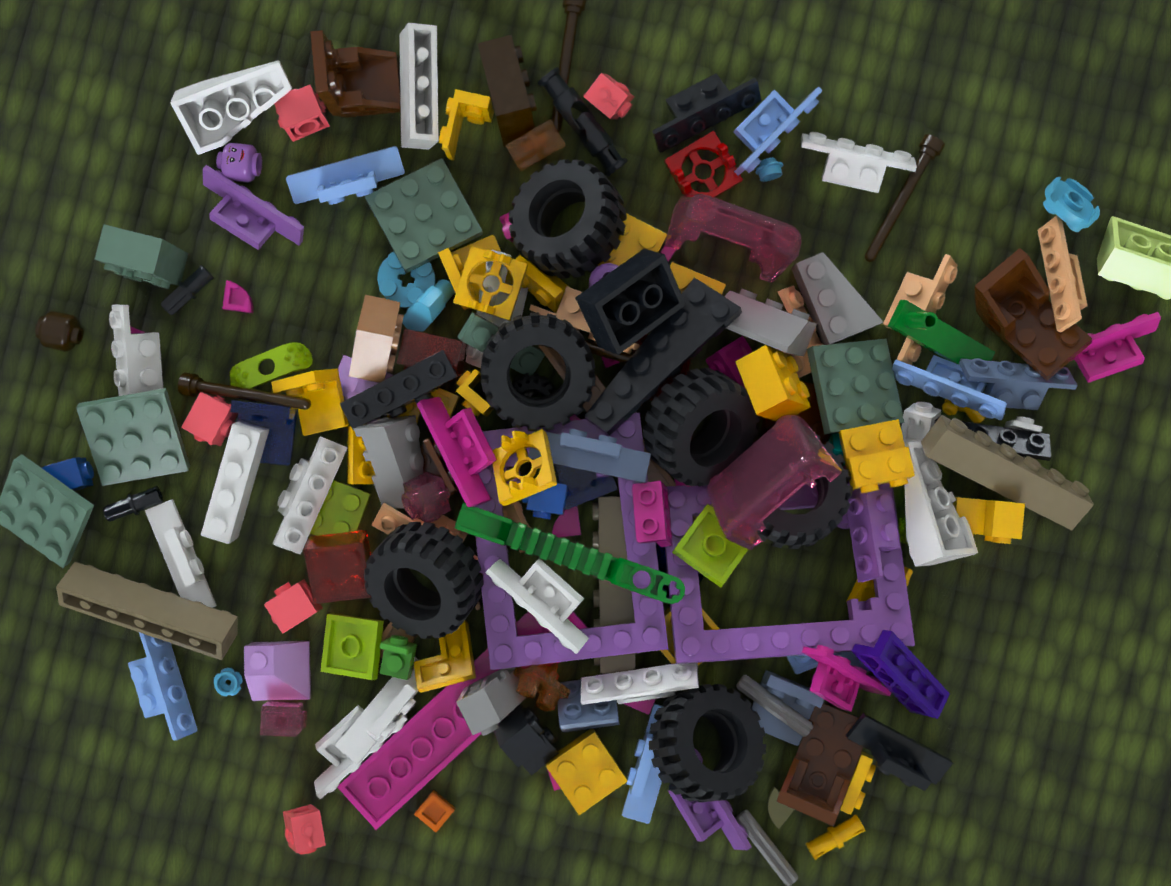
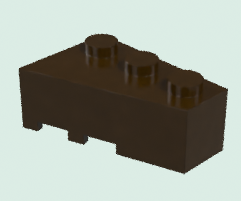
M512 35L478 43L503 146L507 147L537 139L532 112L537 111L533 93L527 94L526 87H530L527 70H521L519 66L520 63H524L520 45L514 46Z

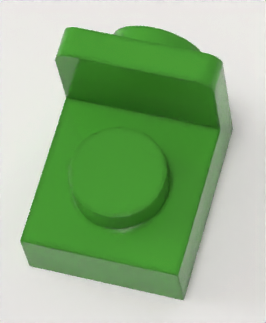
M392 635L391 638L389 637L382 641L380 649H383L384 652L380 674L404 680L410 679L417 644L408 642L407 637Z

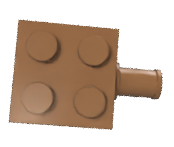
M365 295L356 331L349 377L380 383L385 380L386 372H393L404 315L398 314L400 302Z

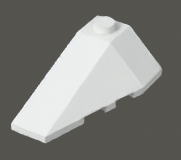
M278 60L204 80L175 91L170 103L197 155L224 146L241 129L246 128L264 110L266 111L288 93L292 86Z
M921 442L905 443V447L909 448L915 474L914 477L908 479V484L905 485L906 539L909 546V554L913 559L915 567L935 565L977 554L978 550L970 525L965 516L959 517L952 504L956 501L952 491L948 493L940 481L942 472L934 460L926 457Z

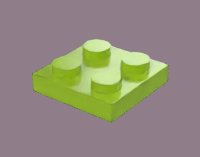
M333 480L310 534L352 548L372 494Z
M707 504L672 553L721 588L756 538Z
M335 613L327 614L320 672L376 680L378 677L380 643L382 641L384 621Z

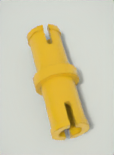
M855 814L836 827H828L827 832L805 844L814 860H817L820 856L836 847L838 849L844 847V842L865 832V829Z

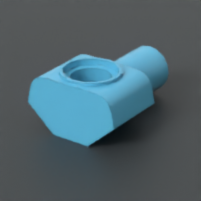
M444 279L439 280L434 287L431 286L425 292H422L406 310L407 313L404 315L402 323L408 331L424 332L435 320L455 293L451 282Z

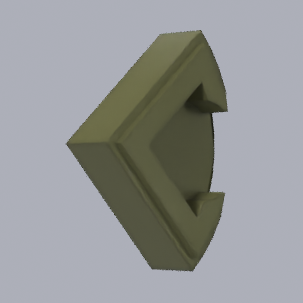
M773 786L768 795V812L771 820L779 829L795 809L776 802L780 791Z

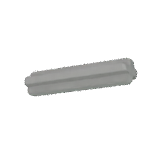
M743 675L736 684L738 690L801 736L806 737L813 728L812 722L778 697L768 692L767 689L752 678Z
M748 810L740 812L736 816L737 823L744 827L750 840L786 886H791L798 880L797 873Z

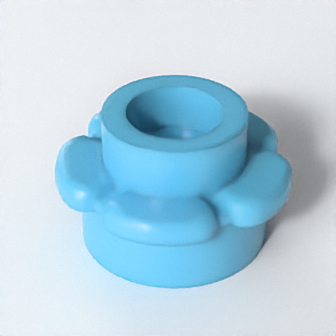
M773 157L761 160L755 173L759 175L762 182L777 179L782 176L781 167H783V163L776 161Z
M224 668L221 670V673L215 675L214 687L220 695L234 696L241 690L240 684H242L243 679L239 672H234V669ZM226 680H230L231 684L227 685Z

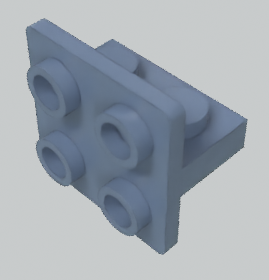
M581 680L559 682L556 684L559 726L562 732L620 725L616 700L582 705Z

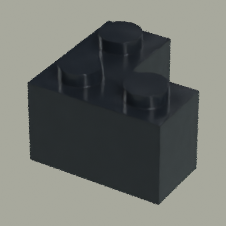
M520 703L498 724L499 728L494 730L500 748L518 768L523 765L532 776L559 754L555 745L557 738L548 727L543 728L538 722L540 720L530 706L525 709Z

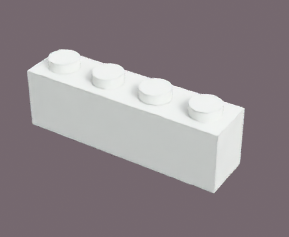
M408 23L399 34L401 147L429 150L439 141L437 26Z
M243 420L232 424L201 536L226 544H230L239 537L269 433L268 428Z

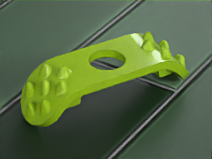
M293 342L281 345L233 366L230 370L231 386L253 389L287 374L306 370L312 365V355L309 349L301 343ZM265 359H271L275 363V369L269 375H263L259 371V365Z

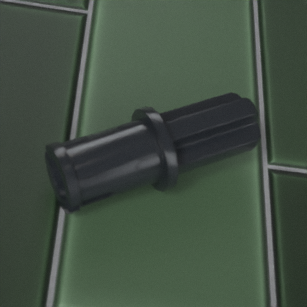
M200 265L184 282H178L179 286L162 301V307L169 314L174 315L189 300L197 298L196 294L214 279L213 275L203 265Z
M154 486L134 495L129 493L127 495L128 498L105 506L103 513L106 520L111 522L132 513L139 515L140 511L162 504L164 500L162 499L163 496L159 487Z

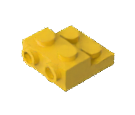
M899 419L840 430L838 432L843 456L846 461V469H849L852 478L849 480V483L853 490L860 488L861 493L879 490L878 485L890 483V488L907 485L908 479L915 476L909 448L905 447Z

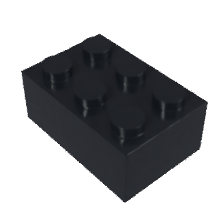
M642 249L575 297L598 347L616 355L622 353L686 305L665 254L648 249Z

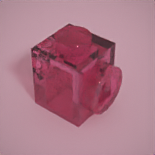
M426 472L402 483L405 491L401 497L402 504L412 520L418 518L424 522H433L438 520L441 515L451 511L448 501L450 494L442 478Z
M267 701L262 705L260 735L296 737L306 727L307 712L303 711V703Z

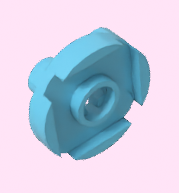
M1056 177L1045 189L1046 200L1043 202L1044 208L1049 213L1056 214L1074 232H1079L1082 228L1091 226L1100 216L1099 206L1094 209L1091 201L1094 199L1092 194L1073 179L1068 178L1064 182L1060 180L1061 177Z
M391 252L382 262L378 271L377 281L379 290L386 299L400 302V308L408 309L422 292H425L431 286H435L436 275L431 263L428 262L410 271L411 277L415 278L414 283H408L407 287H403V282L399 278L400 275H405V271L395 253Z

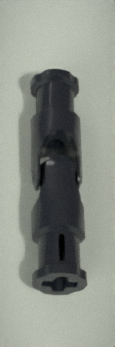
M556 67L541 78L537 84L540 87L543 86L554 100L552 104L572 130L580 136V140L591 156L597 157L606 169L605 174L609 177L626 164L628 160L621 157L612 145L613 140L596 122L594 115L573 87L567 85L559 74L561 70ZM571 108L582 112L576 120L572 116Z

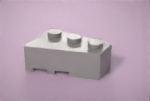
M824 252L800 261L791 268L810 316L817 323V333L824 345L834 344L884 323Z
M416 415L397 416L395 418L385 417L353 428L356 437L362 436L367 450L363 452L365 461H371L375 475L371 478L381 505L386 503L392 508H414L428 501V486L424 478V458L420 450V430L416 422Z
M519 667L505 668L466 686L456 703L472 735L481 732L482 736L499 728L498 724L532 692Z

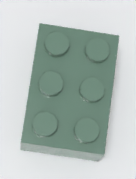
M104 224L94 260L104 263L105 270L124 276V278L141 282L143 279V281L152 283L154 286L169 289L170 284L179 286L178 282L182 281L189 253L164 239Z

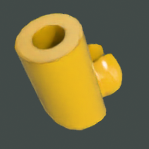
M945 399V403L942 405V410L945 414L955 415L957 411L965 412L973 423H981L986 418L978 411L968 407H958L948 399Z

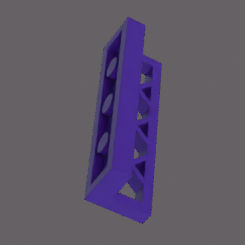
M882 630L874 647L860 644L854 645L851 652L909 712L936 719L939 718L950 693L893 631Z

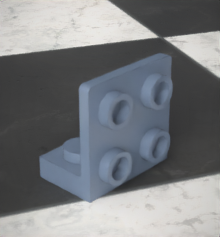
M765 670L760 685L806 719H810L815 706L822 707L824 699L809 691V687ZM755 701L752 702L750 708L752 711H757L761 719L758 721L761 728L764 727L765 733L796 746L800 744L802 736Z

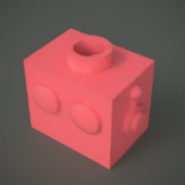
M601 73L583 97L609 119L617 120L619 117L623 118L629 112L633 105L630 102L635 96L629 92V89L624 84L618 83L608 74Z
M310 84L300 89L290 90L274 103L276 113L279 115V120L277 121L280 127L285 129L292 142L330 126L324 113L326 106L323 101H320L318 94L315 93Z
M200 392L181 428L192 433L194 439L199 442L206 441L209 445L221 446L225 438L229 437L231 426L235 423L234 421L240 411L234 408L233 404L226 403L224 401L225 398L219 395L213 397Z
M305 579L293 586L289 582L274 591L276 597L264 604L271 615L273 623L278 626L282 634L323 608L317 599V594L311 590Z
M310 804L283 811L286 828L285 838L288 846L294 852L301 855L315 852L319 847L326 846L319 809Z

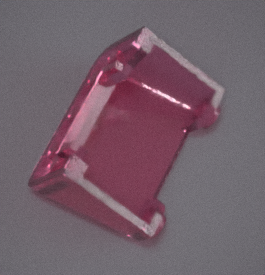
M688 194L681 197L674 208L665 246L679 250L686 240L696 242L700 231L746 246L752 249L749 261L752 263L756 262L760 266L761 273L759 279L773 283L799 256L802 237L800 232L790 224L708 195Z
M784 415L725 470L711 478L707 487V493L719 526L726 538L752 550L762 541L757 531H763L766 528L762 522L805 484L813 488L817 485L815 479L820 477H826L832 482L842 473V470L804 419L797 415Z

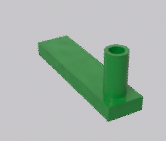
M907 300L899 301L888 324V327L956 364H959L961 358H979L985 361H992L995 351L938 319L935 313L926 312Z

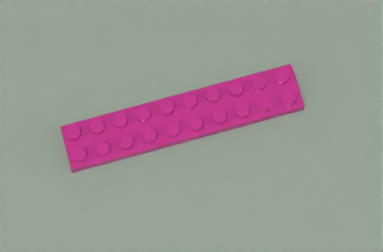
M529 611L516 622L517 636L551 632L549 629L542 627ZM574 611L567 618L578 629L588 628ZM488 648L474 660L475 679L448 685L406 722L400 731L394 733L383 743L377 752L371 754L355 772L347 776L337 787L375 830L481 735V732L472 735L456 701L466 686L500 670H490ZM559 662L522 666L519 668L531 689Z

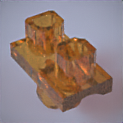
M550 119L508 143L506 148L521 172L563 148L565 143Z
M557 662L532 665L526 669L515 667L513 674L520 679L516 692L526 698H535L538 691L539 696L536 706L543 711H554L558 700L568 698L571 690L557 681L559 678Z

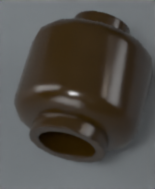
M50 311L45 316L39 318L35 333L44 347L67 352L72 350L76 344L81 343L84 330L80 327L79 320L74 315Z

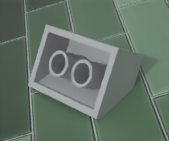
M742 288L740 293L729 291L725 295L727 299L742 309L740 316L726 329L785 353L804 357L817 323L808 320L809 314L793 309L792 313H788L782 310L783 304L768 298L765 303L757 301L756 297L758 294Z

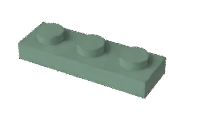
M472 312L457 337L460 341L483 352L492 334L495 335L498 332L499 326ZM535 346L526 347L515 355L510 368L523 375L526 373L533 375L545 354Z

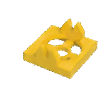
M471 246L453 303L511 321L528 264L503 254H497L491 250H483ZM493 261L490 272L485 273L483 276L472 273L481 263ZM502 264L511 273L513 286L503 283L499 275ZM492 275L499 279L500 285L495 292H487L484 289L483 281L487 276ZM469 282L480 286L483 292L480 303L471 295ZM500 292L509 294V297L501 304L489 306L492 296Z
M543 429L529 435L525 432L514 430L512 431L513 438L502 435L501 447L492 450L497 459L492 464L499 503L503 506L557 485L548 435ZM526 448H536L540 452L541 457L532 460L528 457ZM517 452L518 461L515 463L514 468L504 471L508 458ZM525 462H531V471L525 476H520V466ZM541 468L539 474L534 479L533 477L536 474L537 469ZM518 478L521 481V483H517L515 481L510 480Z

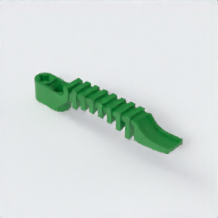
M465 503L462 504L454 529L503 546H511V549L517 551L523 550L531 556L537 555L540 556V559L554 561L555 564L568 566L569 569L574 571L576 569L580 570L583 574L597 576V579L608 580L614 585L668 604L678 603L685 595L684 583L675 576L620 557H613L612 554L606 552L605 554L598 552L595 548L591 547L590 549L584 547L583 544H575L570 542L569 539L558 538L554 534L544 533L537 528L532 529L526 524L515 523L514 520L474 506L467 507ZM641 570L646 571L650 576V583L645 588H637L633 583L634 574ZM671 581H674L675 588L679 589L677 595L672 594L670 598H666V592L662 590L664 584L669 585Z

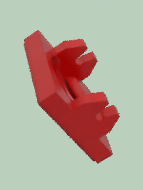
M714 131L664 160L666 167L693 211L743 181L741 175L738 176L734 172L737 168L735 167L736 163L733 155L729 154L727 145L720 142ZM697 150H710L719 155V157L711 162L702 160ZM689 156L693 163L692 173L684 177L682 165L686 157ZM700 164H706L711 169V176L707 179H700L695 174V168ZM724 165L725 176L722 183L717 186L713 176L715 170ZM695 181L704 183L709 192L695 191L691 188V184Z

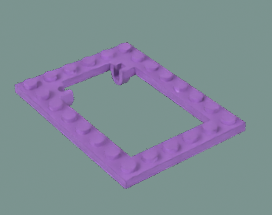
M634 413L609 437L617 438L616 444H621L623 448L644 452L640 413ZM587 419L574 420L564 426L558 423L554 425L553 430L546 431L556 434H562V432L569 434L570 429L587 432V438L597 440L599 435L609 436ZM524 426L520 428L483 431V434L491 449L494 450L501 447L502 435L513 438L512 431L514 430L525 432L527 435L532 434L533 431H528V428ZM538 427V428H537V430L543 429L544 431H546V430H545V427ZM530 447L526 448L527 455L529 454ZM517 452L508 458L504 471H507V468L508 470L514 468L515 463L518 461ZM491 464L479 473L491 499L487 503L474 507L504 517L503 505L499 503L493 464ZM596 473L597 478L609 476ZM618 477L627 560L659 571L656 543L640 544L636 541L632 485L642 482ZM518 478L510 480L515 481L517 483H521V481ZM475 536L478 561L481 566L479 573H482L484 583L481 591L490 670L668 649L663 602L633 591L631 593L635 622L579 629L589 639L577 654L571 649L564 647L559 638L552 632L517 636L513 597L503 588L495 585L491 577L485 573L499 559L509 566L507 545L503 546ZM638 571L633 576V583L637 588H645L650 583V576L646 571Z
M811 477L765 481L769 498L781 510L814 508L818 502V491ZM734 482L713 483L700 487L698 485L693 487H687L686 485L667 486L673 546L665 547L667 574L681 579L685 586V595L678 603L670 604L676 664L806 655L802 653L803 647L816 649L817 645L829 647L835 651L834 653L851 652L855 644L874 647L882 630L893 631L906 647L915 646L893 488H890V483L880 484L878 487L883 490H891L900 548L879 550L883 577L873 579L876 597L861 602L858 599L848 600L849 620L704 630L698 571L672 552L693 524V516H699L707 504L721 514L737 513L738 502H735L733 499V492L736 486ZM846 513L837 527L842 529L850 528ZM671 581L668 585L669 598L672 594L677 595L679 589L675 588V582Z

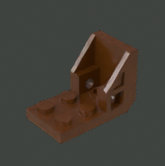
M323 30L310 31L316 93L333 116L356 117L401 112L400 77L396 52L363 47L334 49L332 40L327 39Z
M1021 248L974 286L976 312L983 323L1046 381L1092 344V338L1076 324H1073L1063 332L1057 331L1052 303L1049 301L1050 290L1029 255Z
M824 702L821 708L814 707L809 720L812 722L813 728L806 737L802 738L776 802L834 826L863 749L861 745L846 737L848 731L860 717Z

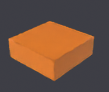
M433 789L415 811L414 815L434 832H437L455 811V807Z

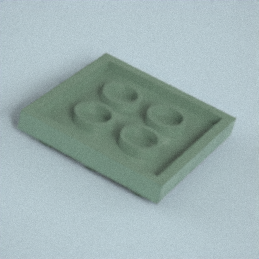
M442 158L365 196L370 209L405 273L440 257L438 252L449 248L452 251L483 235L479 223Z
M887 339L819 345L807 349L824 435L899 419L900 424L905 423L894 371L892 370L893 366Z
M166 388L87 401L77 405L76 409L102 486L181 473L189 470V460Z
M21 454L13 460L0 496V525L17 535L25 543L34 547L49 560L64 568L71 562L94 505Z

